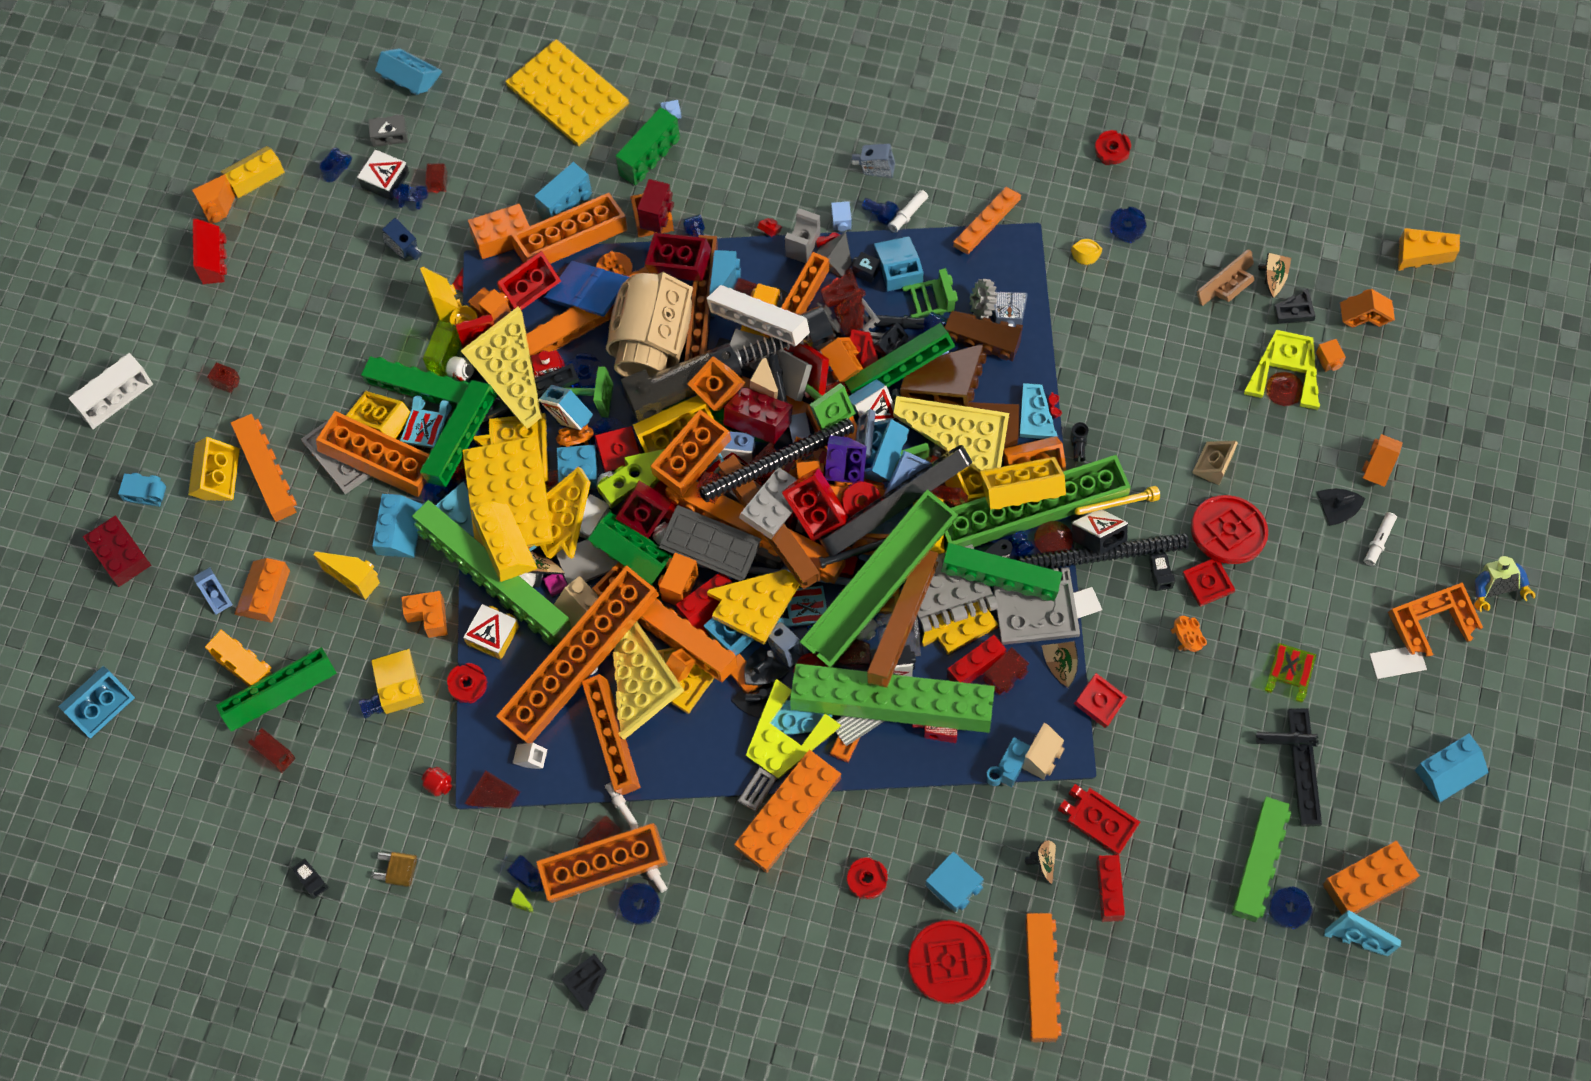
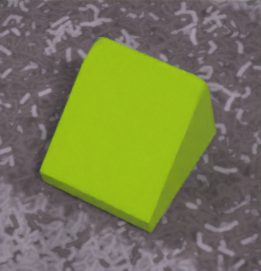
M516 888L511 899L513 906L530 913L533 912L532 905L521 891Z

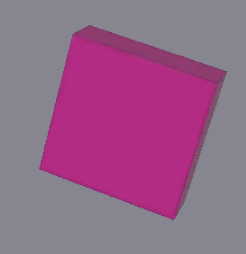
M551 574L543 578L551 597L561 593L568 586L562 574Z

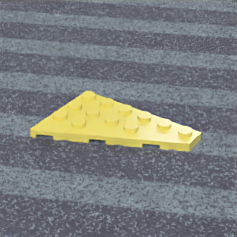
M517 307L462 349L461 352L485 381L492 386L496 394L524 427L528 429L541 419L542 416L521 309Z
M896 396L893 413L895 418L947 452L959 445H963L973 461L969 466L979 473L983 470L1001 467L1009 413Z
M638 622L614 647L615 652H613L614 667L616 669L615 680L617 681V717L620 721L619 735L623 739H626L684 692V689Z

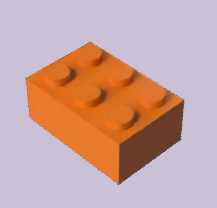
M520 204L468 220L471 236L482 260L514 250L511 234L530 227Z

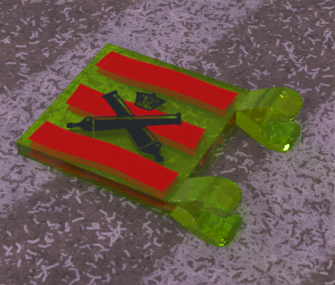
M1278 643L1265 691L1272 693L1276 680L1299 687L1296 701L1303 703L1317 654Z

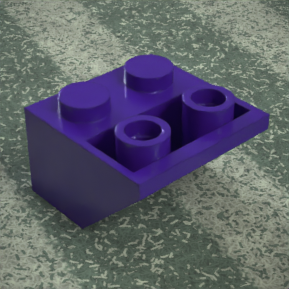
M830 436L827 447L825 479L849 483L864 481L867 446L848 437Z

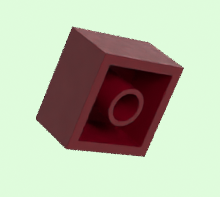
M652 179L648 180L637 208L641 229L661 233L663 227L667 226L668 213L672 212L674 202L672 201L673 192L670 190V184Z
M639 480L620 507L616 519L644 537L649 538L668 511L672 500Z

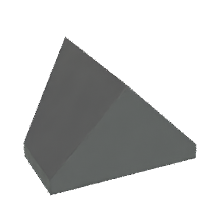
M846 232L824 244L817 251V254L829 258V272L841 278L844 277L851 267L852 261Z

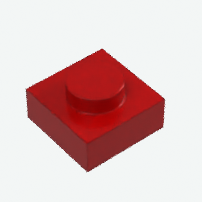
M766 218L759 222L757 228L772 237L781 232L782 226L776 220Z

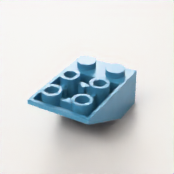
M909 236L874 244L877 257L881 260L880 268L887 291L923 282V270L920 259Z

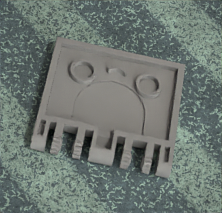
M972 544L965 546L967 548L974 549ZM945 553L939 554L937 557V569L917 615L923 632L932 630L929 617L934 629L939 628V622L936 618L938 614H941L944 623L949 625L950 618L947 611L950 612L954 623L968 618L964 606H967L971 617L976 616V610L972 604L978 602L982 613L988 612L987 606L990 611L998 609L997 601L992 594L990 586L982 582L968 581L965 578L949 576L941 572Z
M1069 567L1060 569L1062 581L1060 582L1059 592L1055 601H1045L1032 595L1026 596L1020 592L1007 591L1001 587L992 586L998 604L996 611L1002 645L1080 636Z

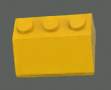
M268 146L220 171L222 175H226L237 198L285 173L280 160Z
M205 437L195 443L188 495L202 500L232 501L234 498L240 448L209 437Z

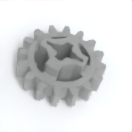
M979 279L978 283L975 282V288H972L973 294L970 295V305H972L971 312H973L976 319L989 318V316H992V310H995L994 304L996 305L997 298H995L997 296V293H995L996 286L989 279Z

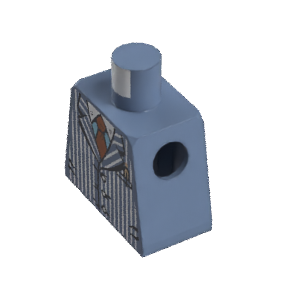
M864 145L861 154L852 155V165H862L863 172L866 175L893 178L895 160L891 145Z
M995 292L997 293L995 297L997 298L996 305L994 304L995 310H992L994 322L1000 324L1001 321L1009 323L1008 326L1016 327L1017 324L1022 325L1027 293Z
M782 622L775 625L767 639L769 646L790 669L804 655L800 639Z

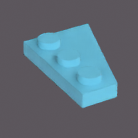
M1023 383L1019 437L1047 439L1057 436L1043 386Z
M463 481L435 506L474 538L469 494Z
M787 700L770 724L786 735L811 733L824 714L791 710L790 701Z
M1349 910L1327 927L1324 932L1326 937L1331 938L1332 935L1343 938L1342 942L1350 944L1352 941L1361 944L1364 949L1386 956L1392 954L1401 945L1400 939Z

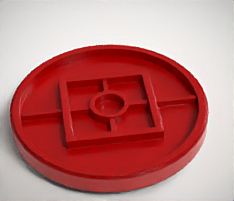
M1219 495L1205 500L1197 507L1191 520V534L1196 545L1208 557L1226 564H1242L1253 560L1262 552L1268 539V525L1263 514L1252 503L1236 496Z
M939 921L924 928L913 940L908 955V969L913 983L923 995L939 1003L957 1004L971 999L984 987L990 974L991 955L983 937L971 926L959 921Z

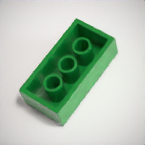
M662 107L655 112L616 155L619 176L634 186L645 179L646 174L656 167L657 162L662 157L667 155L672 145L678 143L680 135L677 117Z
M609 512L598 523L588 538L595 548L606 552L609 558L620 562L624 568L627 565L651 585L663 572L669 558L673 557L666 550L659 548L649 538L644 537L617 520L616 515L612 512Z

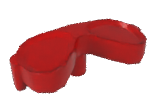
M834 232L828 237H818L816 241L817 247L828 243L840 236V234Z
M1052 392L1048 398L1050 415L1057 418L1062 415V411L1055 407L1059 402V396Z

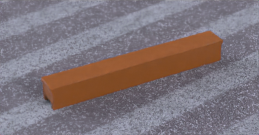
M734 454L718 464V467L721 469L719 474L726 476L727 473L731 474L732 471H736L738 468L741 469L742 465ZM752 480L750 483L747 482V484L739 488L736 487L732 492L745 508L760 489ZM785 524L781 526L772 539L765 536L803 590L820 581V572Z
M929 551L906 579L867 672L869 684L888 687L937 569V552Z

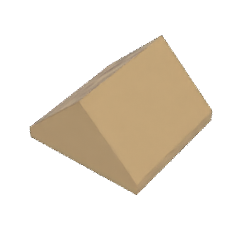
M763 358L750 380L749 389L777 399V386L767 359Z
M1237 441L1206 442L1192 473L1220 485L1236 450Z

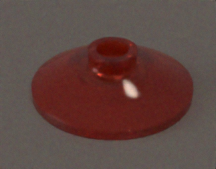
M1279 372L1269 378L1266 392L1274 403L1281 406H1291L1301 400L1303 383L1296 375L1289 372Z

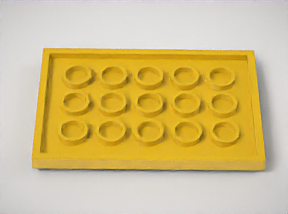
M557 39L506 81V85L578 147L629 104V100Z
M538 436L464 449L463 456L470 509L488 501L508 504L528 547L554 543ZM472 520L474 538L484 546Z

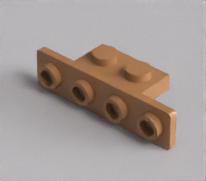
M1246 250L1197 291L1199 303L1205 305L1214 296L1229 302L1254 282L1253 275L1245 272L1254 264L1252 252Z

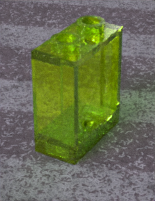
M438 321L423 356L427 371L434 372L441 377L447 376V362L450 358L456 357L461 346L456 325Z

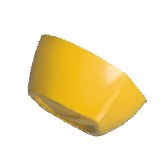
M1082 239L1072 246L1071 253L1078 263L1089 265L1097 261L1102 253V248L1093 240Z
M467 305L461 306L451 313V326L457 331L456 324L477 319V314L471 307Z

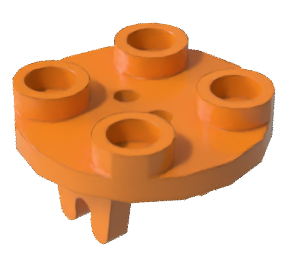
M611 251L599 259L596 266L597 268L607 271L612 270L611 272L629 276L632 273L630 259L620 252Z
M588 424L582 427L581 430L562 428L558 430L559 435L556 441L559 445L566 447L582 442L585 445H589L588 439L593 436L594 432L591 427H588Z
M1183 615L1176 618L1174 622V628L1171 629L1172 634L1176 633L1179 641L1182 643L1178 647L1179 651L1190 650L1197 652L1207 644L1205 637L1199 629L1200 624L1194 617L1190 619Z

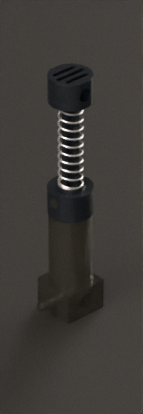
M821 306L799 314L807 319L810 333L803 340L808 341L811 347H816L834 339L831 324ZM772 336L768 339L763 337V341L759 342L757 340L756 344L752 345L750 343V346L746 348L743 345L741 350L737 348L733 350L729 343H725L708 350L706 353L652 375H648L645 369L621 379L624 394L638 423L662 412L664 408L698 395L688 383L713 356L742 378V365L748 366L749 362L755 363L756 359L762 360L763 356L768 358L769 354L775 355L776 351L782 352L783 348L789 349L792 344Z

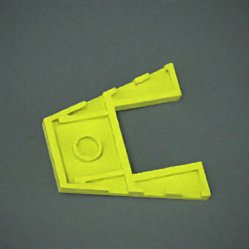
M1276 330L1245 389L1244 395L1263 398L1269 366L1306 373L1300 406L1318 410L1320 403L1318 401L1319 392L1316 380L1317 371L1315 368L1313 337Z
M776 679L746 756L779 779L793 768L809 749L813 751L837 729L841 728V724L824 714L803 745L798 744L770 724L788 700L792 691Z

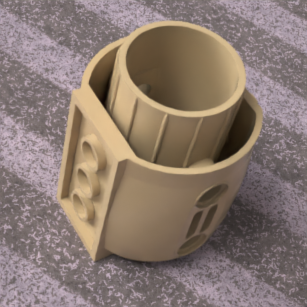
M664 272L660 274H635L630 276L621 285L612 311L606 345L609 355L616 358L614 369L618 374L637 382L656 383L663 379L665 371L672 370L678 366L691 319L693 287Z

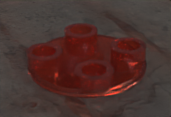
M1058 521L1042 524L1037 529L1034 537L1036 547L1041 553L1045 554L1048 552L1053 553L1054 551L1059 552L1060 550L1065 552L1066 549L1070 550L1073 544L1071 530L1065 524Z

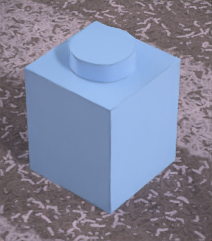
M850 202L831 203L833 231L851 229Z

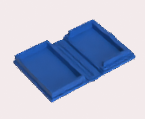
M571 261L559 277L561 282L551 288L545 298L549 302L568 308L572 306L579 307L586 312L604 317L615 303L621 285L629 277Z

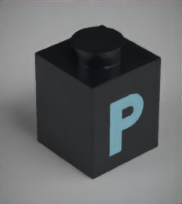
M860 252L859 256L854 257L851 263L852 275L872 284L880 271L881 260Z

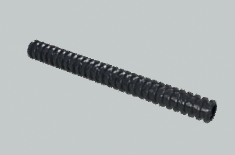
M848 418L840 420L838 423L828 426V428L825 427L823 430L813 433V435L804 437L803 440L800 439L798 442H794L793 445L789 444L788 447L785 446L783 449L777 450V452L774 451L772 454H768L767 457L759 458L757 462L753 461L752 464L749 463L746 466H742L741 469L738 468L736 471H732L731 474L727 473L726 476H721L720 479L717 478L715 481H711L710 484L706 483L705 486H700V496L705 502H709L710 499L714 500L715 496L720 497L726 494V492H730L731 489L735 490L736 487L739 488L747 484V482L750 483L752 480H756L757 477H762V474L771 473L773 470L787 465L788 462L792 463L793 460L796 461L798 458L819 450V448L828 446L830 436L847 437L849 434H853L854 425Z
M1182 533L1181 535H1170V537L1166 535L1164 538L1159 536L1158 539L1153 537L1152 539H1141V541L1137 539L1135 542L1130 540L1129 543L1126 541L1102 554L1083 547L1076 550L1073 548L1070 551L1066 549L1065 552L1060 550L1059 552L1054 551L1053 553L1048 552L1041 555L1037 553L1035 556L1030 554L1029 557L1027 555H1024V557L1018 556L1017 561L1050 569L1054 567L1059 568V566L1063 568L1065 565L1070 567L1071 564L1076 566L1077 563L1082 565L1083 563L1088 564L1095 561L1098 563L1101 560L1105 562L1106 559L1111 561L1112 559L1117 560L1118 558L1123 559L1130 556L1134 558L1136 555L1140 557L1141 555L1146 556L1147 554L1152 555L1153 553L1158 554L1165 551L1169 553L1171 550L1172 552L1176 550L1181 551L1182 549L1187 550L1189 540L1188 536Z

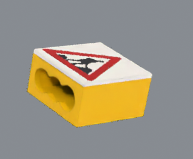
M482 604L468 628L464 640L468 646L502 660L519 625L516 617L513 615L503 614L493 606L487 607Z

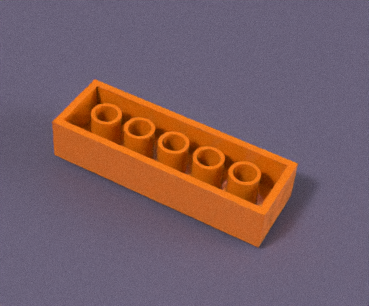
M607 193L511 234L514 249L523 263L539 251H542L551 264L627 231L626 216L610 193Z
M335 411L316 439L318 452L413 496L419 497L427 484L420 471L430 454Z
M809 749L734 844L735 849L767 873L840 781L841 773Z
M654 823L536 861L547 900L551 903L668 865L657 826Z

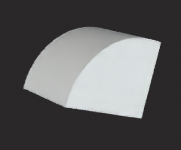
M535 743L517 744L513 764L527 768L542 769L547 749Z

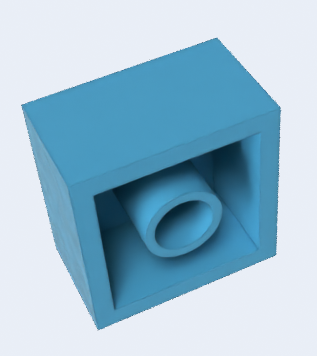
M595 445L557 448L558 482H561L577 467H580L591 482L589 489H597L598 460Z

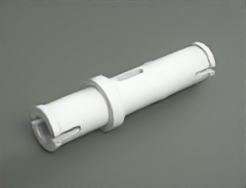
M919 190L904 209L897 212L894 220L888 224L889 229L897 233L903 224L909 222L910 217L922 203L928 199V194L923 190Z
M1391 512L1385 513V517L1374 540L1369 544V551L1364 559L1367 565L1375 566L1380 553L1384 551V544L1397 519L1395 514Z

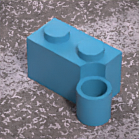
M124 473L118 494L124 502L160 507L166 486L158 476L151 475L146 477L138 473Z
M1013 738L999 767L992 766L988 769L986 775L987 783L991 786H997L1002 782L1013 787L1023 768L1025 756L1031 746ZM997 773L1000 778L994 780L989 775Z

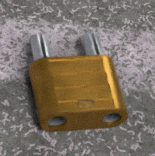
M379 852L378 859L389 861L387 873L374 872L373 879L384 880L387 884L410 887L417 856L392 852L391 854Z

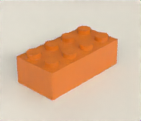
M699 410L651 465L652 474L683 496L731 441L730 431L702 410Z
M1396 840L1327 878L1323 886L1342 915L1348 910L1357 914L1413 883L1420 875Z

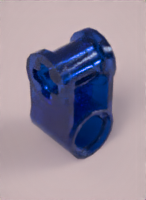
M334 147L319 165L323 179L326 182L337 180L341 173L351 164L352 156L344 154L339 148Z
M519 855L506 869L514 879L521 882L530 891L540 892L544 888L539 871L522 855Z

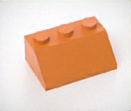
M1057 436L1003 450L1004 466L1055 457L1062 471H1067L1063 443Z
M269 558L253 561L235 615L272 623L290 573V569L285 562Z

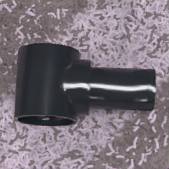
M1082 422L1073 425L1070 436L1074 446L1073 460L1078 462L1079 456L1080 462L1086 460L1085 446L1087 445L1089 428ZM1076 432H1081L1083 435L1079 436Z

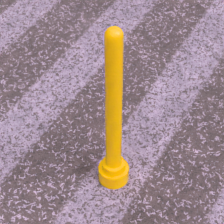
M1157 486L1147 487L1142 493L1078 507L1075 509V514L1082 515L1142 500L1149 502L1158 501L1160 499V491Z

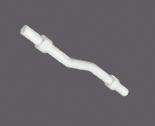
M612 783L607 784L605 788L612 797V803L616 808H619L629 824L630 830L637 829L638 824L626 806V800L622 795L614 791ZM658 868L647 871V876L651 881H654L661 893L665 892L668 888L661 879V873Z

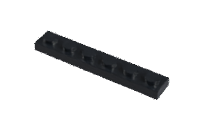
M1309 708L1288 709L1289 732L1311 734ZM1291 745L1300 827L1321 826L1322 820L1313 746H1300L1297 748Z

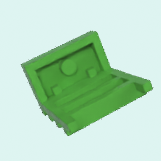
M946 268L939 270L938 279L903 286V292L910 290L917 314H913L911 317L922 318L929 316L930 318L936 314L944 315L945 312L955 310V301H958L956 290H952L951 274L948 275ZM927 286L932 287L938 307L936 310L931 308L926 291ZM921 288L927 308L926 312H921L915 289Z

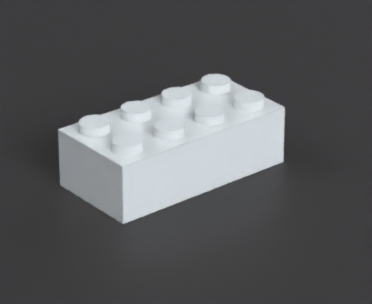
M129 353L121 357L111 367L106 368L98 377L90 380L83 388L75 391L69 397V400L82 418L94 429L152 386L153 383L143 367Z

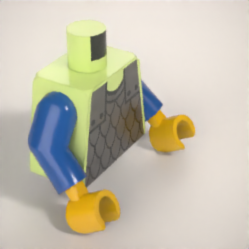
M1506 556L1500 557L1498 561L1487 563L1481 574L1475 579L1476 597H1478V600L1474 603L1475 608L1482 612L1481 608L1483 606L1486 611H1489L1490 604L1484 598L1519 590L1520 587H1522L1520 595L1525 601H1527L1526 595L1528 593L1534 599L1535 593L1528 587L1529 581L1526 571L1520 564L1515 563L1512 558Z

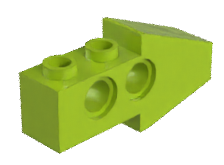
M665 449L625 457V467H619L615 470V474L610 477L606 476L599 481L597 485L598 492L611 509L629 496L639 480L652 489L661 481L652 474L651 465ZM637 471L640 475L633 478L630 476V473ZM616 482H622L624 486L622 488H616L614 487V484Z

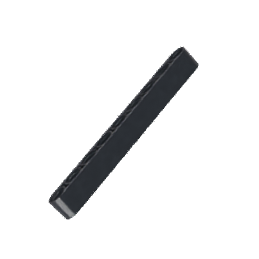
M963 445L953 448L848 518L845 525L820 537L819 541L829 556L836 555L920 499L927 489L932 491L968 467L973 461Z

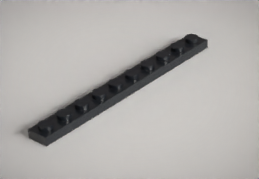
M572 363L535 379L538 399H540L550 385L566 388L580 382ZM498 395L482 423L511 411ZM452 414L446 417L441 433L443 432ZM408 444V445H410V446H412V447H415V448H417V449L424 448L423 446H417V445Z

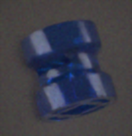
M1023 530L1018 531L1008 539L1012 547L1016 549L1015 552L1018 556L1023 557L1035 547L1031 541H1028L1027 534Z
M378 694L373 695L370 700L365 698L359 700V705L365 719L371 717L374 712L377 714L384 712Z

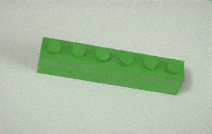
M1265 797L1262 802L1231 915L1252 922H1256L1259 917H1263L1266 906L1262 904L1264 898H1268L1271 887L1268 886L1269 879H1273L1276 871L1273 864L1274 860L1278 861L1281 849L1278 848L1280 841L1283 842L1286 830L1283 827L1284 823H1288L1291 811H1288L1290 804L1269 797Z

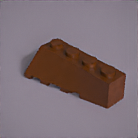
M951 311L945 329L953 342L961 343L967 348L983 345L984 353L996 355L1002 360L1013 361L1021 342L1023 325L1017 324L1016 327L1008 326L1009 323L1001 321L998 324L993 323L990 318L983 317L979 320L971 314Z

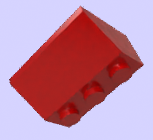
M193 219V267L202 284L225 282V275H227V267L224 264V259H227L226 249L224 248V244L227 243L226 234L222 233L217 225Z
M539 251L500 279L497 285L499 291L507 296L508 305L511 311H513L517 307L521 310L560 283L561 280L544 253Z
M819 467L803 475L782 491L783 496L811 541L846 524L849 516Z
M718 573L677 603V613L682 619H687L697 630H703L708 637L709 634L705 630L704 625L712 618L720 601L708 596L707 592L710 589L732 584L733 582L727 575Z

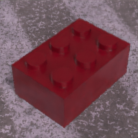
M654 233L645 266L650 274L664 272L677 279L703 281L711 248L706 238Z
M742 386L724 408L723 425L775 444L791 424L793 405Z
M116 515L83 536L118 587L152 566Z

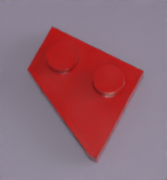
M851 329L850 339L859 352L856 358L864 369L879 360L870 332Z

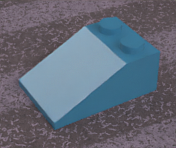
M714 250L709 295L720 285L732 288L733 290L736 287L737 279L741 278L740 259H737L736 251ZM711 313V317L716 316V314Z

